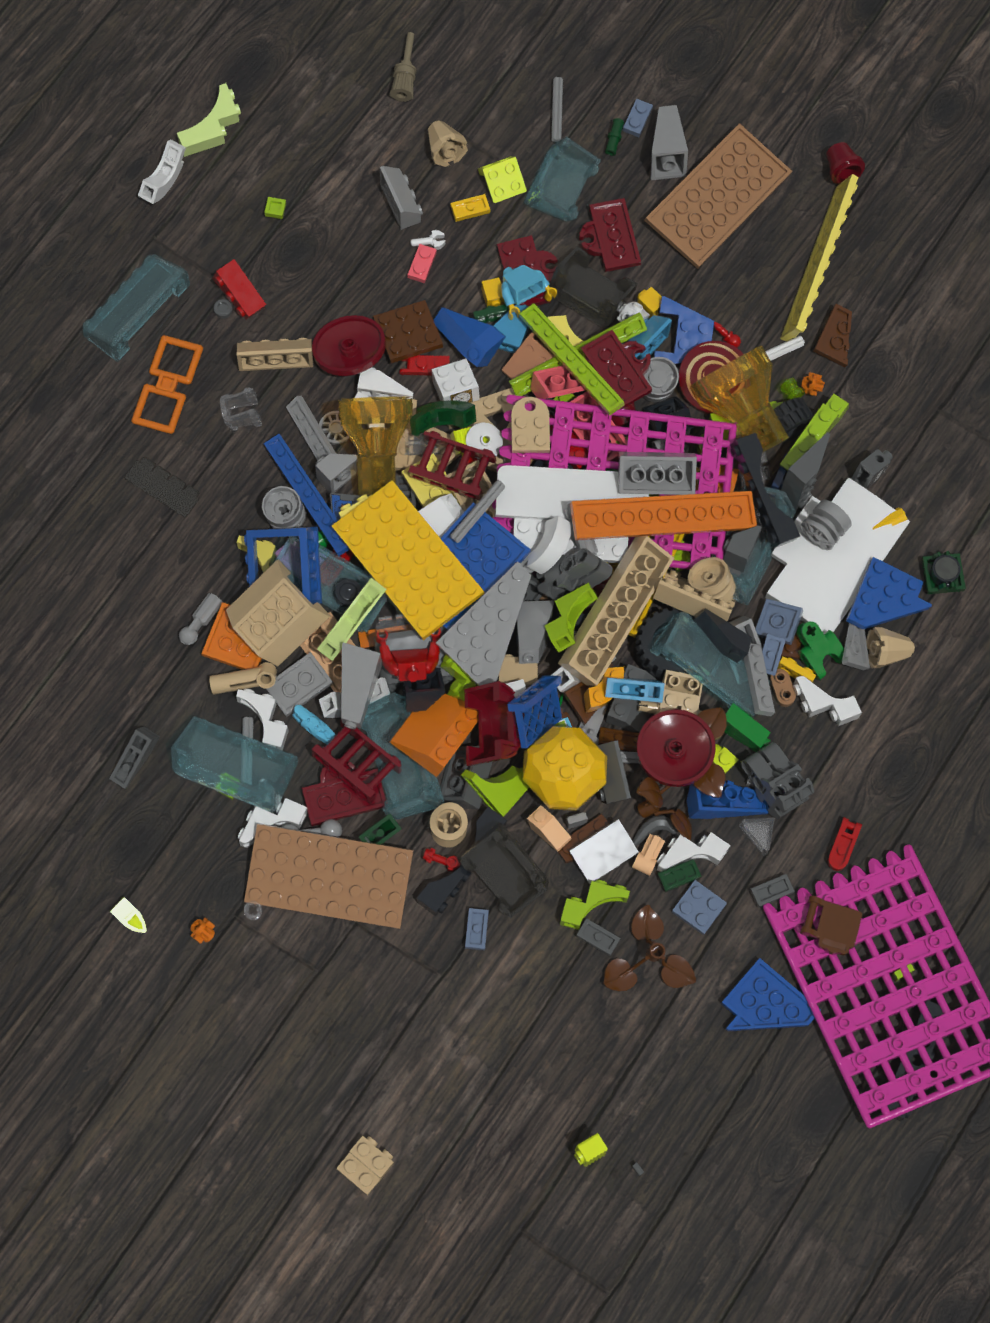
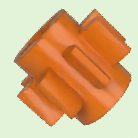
M809 372V376L803 377L801 386L805 389V394L817 396V392L823 391L825 382L821 379L822 375Z
M206 918L203 921L197 919L191 925L190 929L193 933L190 936L200 944L203 941L209 942L215 935L213 930L215 925Z

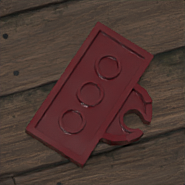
M625 198L589 205L592 221L582 226L579 240L589 237L593 239V242H582L581 248L587 254L601 256L605 272L641 265Z
M532 235L497 244L504 270L507 267L515 269L525 265L531 269L540 270L550 285L557 280L560 270L559 266L547 269L545 265L548 263L556 264L558 259L550 252L536 251ZM544 291L519 305L531 306L534 303L538 306L550 303L551 301H547L544 298L546 293Z
M611 330L581 347L580 351L588 363L624 401L625 405L620 410L652 392V387L644 377L651 364L650 353L646 354L642 360H638L635 357L637 353H643L646 350L644 345L636 341L622 344L614 331Z
M350 761L345 764L350 772L356 770V767ZM326 767L322 769L320 775L321 783L302 788L311 826L320 825L329 819L339 820L387 807L381 782L375 787L376 799L369 804ZM378 769L364 772L360 776V780L365 784L369 783L379 773Z

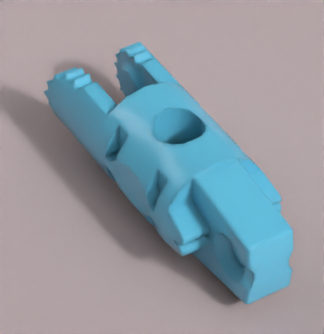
M300 704L295 705L293 718L311 735L325 744H328L336 736L327 724Z

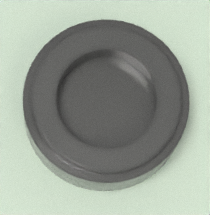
M225 299L218 300L214 304L215 315L221 319L228 318L232 314L231 303Z

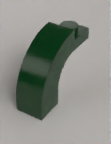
M446 400L423 405L417 408V414L410 417L411 434L419 436L424 431L439 425H454L466 428L477 421L475 404L457 400Z

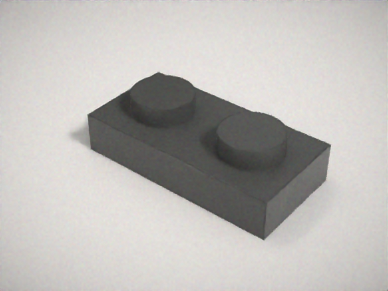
M787 874L750 889L758 908L795 892Z
M587 918L576 935L579 939L608 956H611L621 939Z

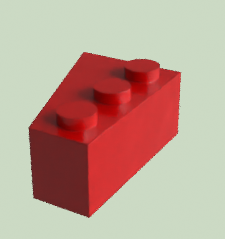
M235 259L215 272L212 279L224 292L228 300L233 303L241 317L247 320L266 306V303Z

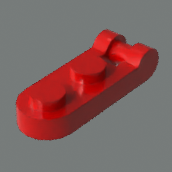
M843 818L828 857V865L831 869L840 871L846 867L862 824L858 822L855 824L850 822L848 818ZM846 828L852 830V834L845 832Z

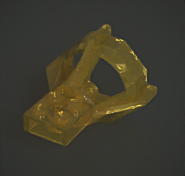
M758 346L696 381L690 386V389L699 406L733 422L734 425H737L742 437L756 433L763 452L789 437L769 403L773 364L764 348ZM745 382L746 387L732 395L728 391L738 384Z
M412 397L339 399L341 426L358 451L359 495H373L392 480L396 484L395 456L397 455L399 441L413 414ZM391 423L390 428L369 427V429H362L361 424Z

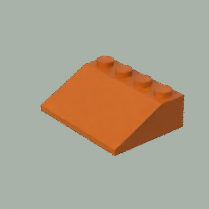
M444 694L426 711L412 712L390 743L437 777L479 721L478 711L466 709L465 701Z

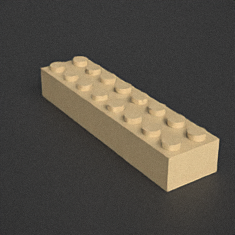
M648 536L635 537L574 636L575 644L566 649L558 664L585 685L597 686L657 588L661 578H663L674 560V557Z

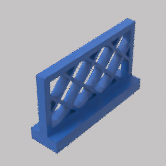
M542 676L507 704L508 710L515 712L521 748H528L551 727L562 720L557 687L562 683L561 676Z

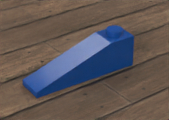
M444 307L440 309L434 319L436 327L476 367L487 366L506 338L493 325L469 318Z
M729 780L725 781L720 798L708 796L699 791L694 784H690L687 797L689 818L713 819L769 813L767 811L769 809L768 803L765 800L761 803L757 797L756 790L748 787H739Z

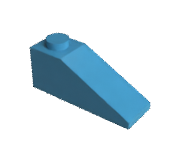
M607 677L605 697L662 703L665 683L657 680Z

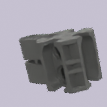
M582 548L568 557L562 554L555 565L543 574L536 573L538 579L545 580V582L538 585V591L555 602V600L588 582L592 588L611 576L613 568L586 548Z
M775 742L768 744L741 761L742 769L755 785L757 797L761 803L764 800L768 803L770 807L767 811L777 819L808 801L809 796L814 793L813 784L810 779L806 778L804 780L800 775L802 768L799 764L789 761Z

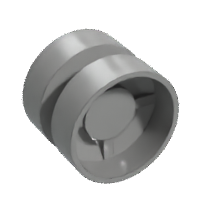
M664 357L651 358L649 370L644 377L652 387V392L643 398L651 402H661L672 395L679 380V373L676 365L671 360Z

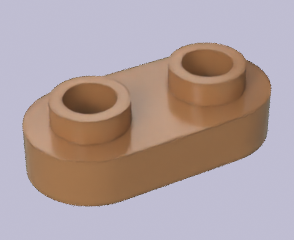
M777 669L776 675L770 676V684L777 703L783 707H788L793 704L796 694L788 672L784 669ZM781 675L783 680H778L777 676ZM783 693H788L789 698H785Z

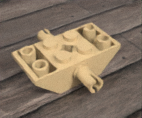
M665 670L662 680L665 683L663 702L639 700V705L645 706H638V711L654 713L656 715L662 711L678 708V710H685L698 715L701 712L699 710L704 677Z

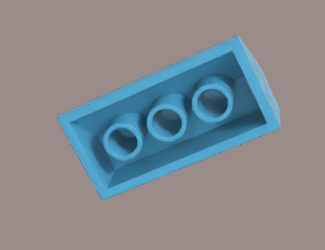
M653 315L649 320H644L647 330L629 339V341H636L646 347L643 353L635 355L638 360L644 359L646 354L650 353L651 355L669 337L671 319Z

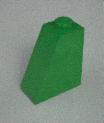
M732 703L726 713L727 725L724 733L758 752L770 743L771 740L768 737L771 732Z

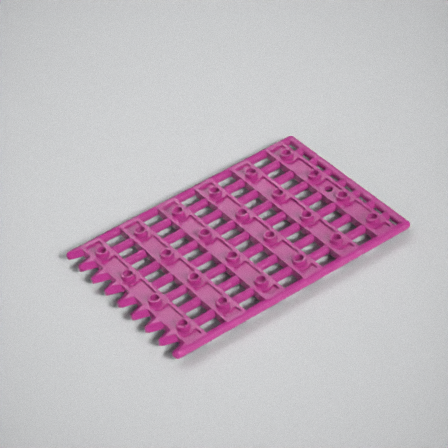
M507 395L506 401L515 405L517 401L526 396ZM538 398L547 407L556 408L555 418L549 417V425H553L552 436L550 435V453H512V445L502 446L499 449V454L510 459L511 462L499 464L497 472L500 467L505 465L530 466V459L549 461L548 468L567 469L568 463L586 465V470L605 471V468L618 470V462L606 461L608 450L617 452L684 453V442L702 444V455L695 454L697 462H701L700 472H696V480H699L695 494H704L705 492L717 493L718 483H723L722 493L730 492L734 457L731 453L730 444L736 440L737 425L728 422L619 409L612 415L630 417L629 428L611 425L612 415L609 416L601 406ZM527 403L525 405V409L528 411H533L535 409V405L532 403ZM512 410L504 413L506 421L511 422ZM574 411L593 413L592 423L574 421ZM649 420L667 422L666 432L648 430ZM686 425L705 427L704 437L685 435ZM511 428L503 429L502 437L512 441ZM572 428L591 430L590 440L571 438ZM724 430H729L728 440H723ZM610 433L628 435L627 445L609 443ZM647 438L665 440L664 450L646 448ZM570 446L589 448L588 458L569 456ZM722 447L727 448L726 458L721 457ZM720 465H725L724 476L719 475ZM659 494V496H671V494ZM494 500V502L492 503V507H493L495 510H496V500ZM493 517L511 534L514 533V518ZM726 531L693 533L692 544L673 542L674 534L656 535L651 540L671 556L673 549L691 551L690 562L673 560L669 566L690 570L700 560L709 558L710 554H714L717 558L723 560ZM712 536L718 537L717 547L711 546ZM628 537V548L635 537Z
M910 844L904 846V860L895 852L889 851L886 854L887 867H884L877 859L872 858L868 863L870 872L868 875L860 867L853 866L851 869V882H848L842 874L836 873L833 876L834 889L831 890L823 881H818L815 884L816 896L825 901L844 907L848 906V908L858 911L855 903L866 899L873 915L864 919L861 918L855 945L865 941L872 958L862 962L855 947L849 949V955L854 966L843 969L837 954L831 955L826 950L818 947L819 939L816 938L808 941L805 935L800 934L801 925L805 923L809 908L808 899L809 896H812L807 889L800 888L798 890L799 904H795L788 896L780 898L781 911L779 912L770 903L763 905L764 912L867 1128H873L990 1077V1068L982 1072L979 1069V1066L990 1063V1039H986L979 1025V1022L990 1019V1001ZM919 877L926 893L915 896L908 880ZM901 884L908 898L907 901L900 904L897 903L890 889ZM883 891L890 908L880 912L872 895ZM817 906L813 920L816 931L823 909L820 906ZM936 911L944 928L933 932L926 915ZM918 919L926 935L915 940L908 923ZM900 926L908 943L897 947L890 930ZM794 928L802 945L791 949L784 936V932ZM883 934L890 948L889 951L879 954L872 940L873 937ZM954 947L961 961V964L950 967L943 953L944 950ZM936 954L944 970L935 975L932 974L925 958ZM829 956L837 973L826 977L818 961ZM918 962L925 979L915 983L907 965ZM811 964L818 981L808 985L800 968ZM900 969L908 986L897 990L890 977V973ZM880 977L883 978L890 993L879 998L871 982ZM971 982L979 999L968 1003L961 986ZM864 985L872 1001L861 1006L853 989ZM951 990L954 991L961 1005L960 1008L953 1011L950 1010L943 996L944 993ZM846 992L854 1009L843 1013L835 996ZM936 998L943 1015L933 1019L925 1002ZM828 1000L836 1017L825 1021L817 1004ZM918 1005L925 1023L914 1026L907 1009ZM900 1013L907 1027L906 1031L896 1034L889 1019L890 1016ZM882 1021L889 1038L878 1042L871 1025ZM970 1026L979 1041V1044L968 1047L960 1031ZM863 1028L871 1046L860 1050L853 1032ZM954 1034L961 1049L960 1052L950 1055L943 1040L944 1037ZM843 1036H846L853 1051L852 1054L845 1057L841 1056L834 1041ZM933 1041L936 1042L943 1059L932 1063L925 1048V1045ZM915 1049L918 1050L925 1064V1067L914 1071L906 1054ZM899 1057L907 1074L896 1079L888 1061ZM878 1065L882 1066L889 1081L881 1086L877 1085L870 1070ZM931 1071L937 1072L936 1078L930 1076ZM972 1071L973 1076L962 1079L961 1074ZM863 1072L871 1090L860 1094L852 1077ZM951 1078L954 1079V1084L944 1087L942 1082ZM933 1086L936 1087V1092L926 1095L924 1090ZM914 1094L918 1095L919 1099L910 1103L907 1102V1097ZM899 1101L901 1107L890 1111L888 1105ZM880 1109L882 1115L871 1119L870 1113Z

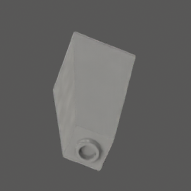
M677 105L659 107L652 147L651 180L686 177L688 148Z
M554 600L522 602L515 623L519 664L539 663L549 641L545 625L554 621Z
M343 642L341 719L345 727L361 729L382 667L381 653Z

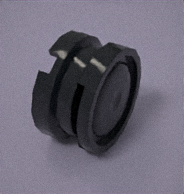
M353 579L340 581L334 589V600L339 606L348 608L362 590L361 586Z

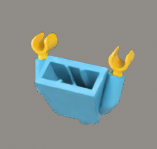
M521 265L515 269L507 267L503 271L501 292L506 307L509 306L510 309L508 312L510 320L513 319L512 312H515L517 317H519L520 309L515 307L514 304L519 305L546 291L544 298L547 301H551L552 296L556 297L557 290L549 287L550 283L540 270Z

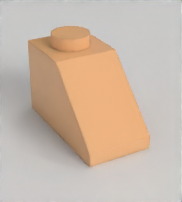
M541 805L527 818L531 829L557 852L572 839L557 819Z

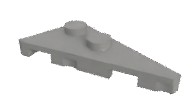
M849 623L842 664L861 670L869 669L865 629Z

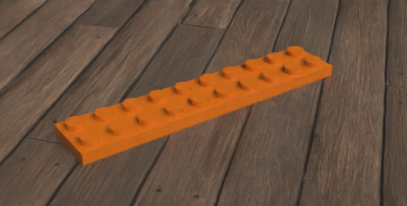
M752 491L570 502L575 540L738 531L757 526Z

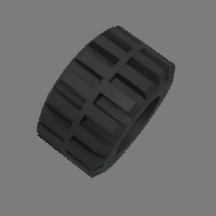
M797 397L773 409L767 415L763 424L776 443H783L800 435L810 423L814 414L804 399Z

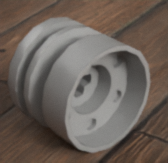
M278 486L272 488L263 498V514L273 529L302 527L306 519V510L300 496L294 489L287 486Z
M821 500L814 508L813 514H809L800 526L804 535L812 543L821 549L831 550L835 543L839 541V536H843L852 523L849 516L838 505L828 500Z

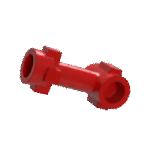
M427 848L424 853L423 859L429 864L435 861L446 865L450 872L456 871L460 867L456 856H450L449 858L436 854V849Z

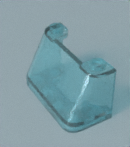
M567 136L553 144L548 150L525 197L524 203L567 222L573 221L579 213L575 203L587 178L597 174L599 170L598 165L601 160Z

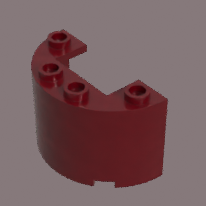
M501 681L464 689L465 708L476 710L479 715V748L466 747V766L485 764L515 756L517 750L521 748L515 712L509 711L507 705L515 698V691Z

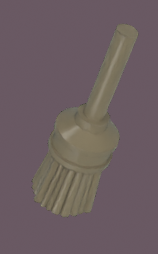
M412 32L407 33L404 59L394 67V81L390 91L392 98L402 102L413 99V82L416 77V67L410 61L414 41V33Z

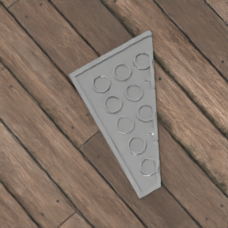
M518 561L435 643L478 686L497 681L531 578V574Z

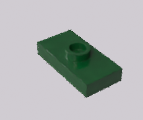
M506 304L496 307L488 306L483 310L473 312V318L483 323L500 320L510 309L509 306L506 307Z
M694 859L657 874L665 892L702 877Z

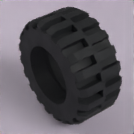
M672 607V611L662 608L660 613L654 611L651 613L650 618L646 617L638 629L634 653L637 655L636 661L638 665H642L641 669L649 672L653 677L659 678L661 682L665 670L696 675L706 659L709 642H707L708 637L694 621L695 616L691 617L688 613L679 612L678 609ZM665 632L677 633L688 642L689 652L681 659H666L655 650V638Z

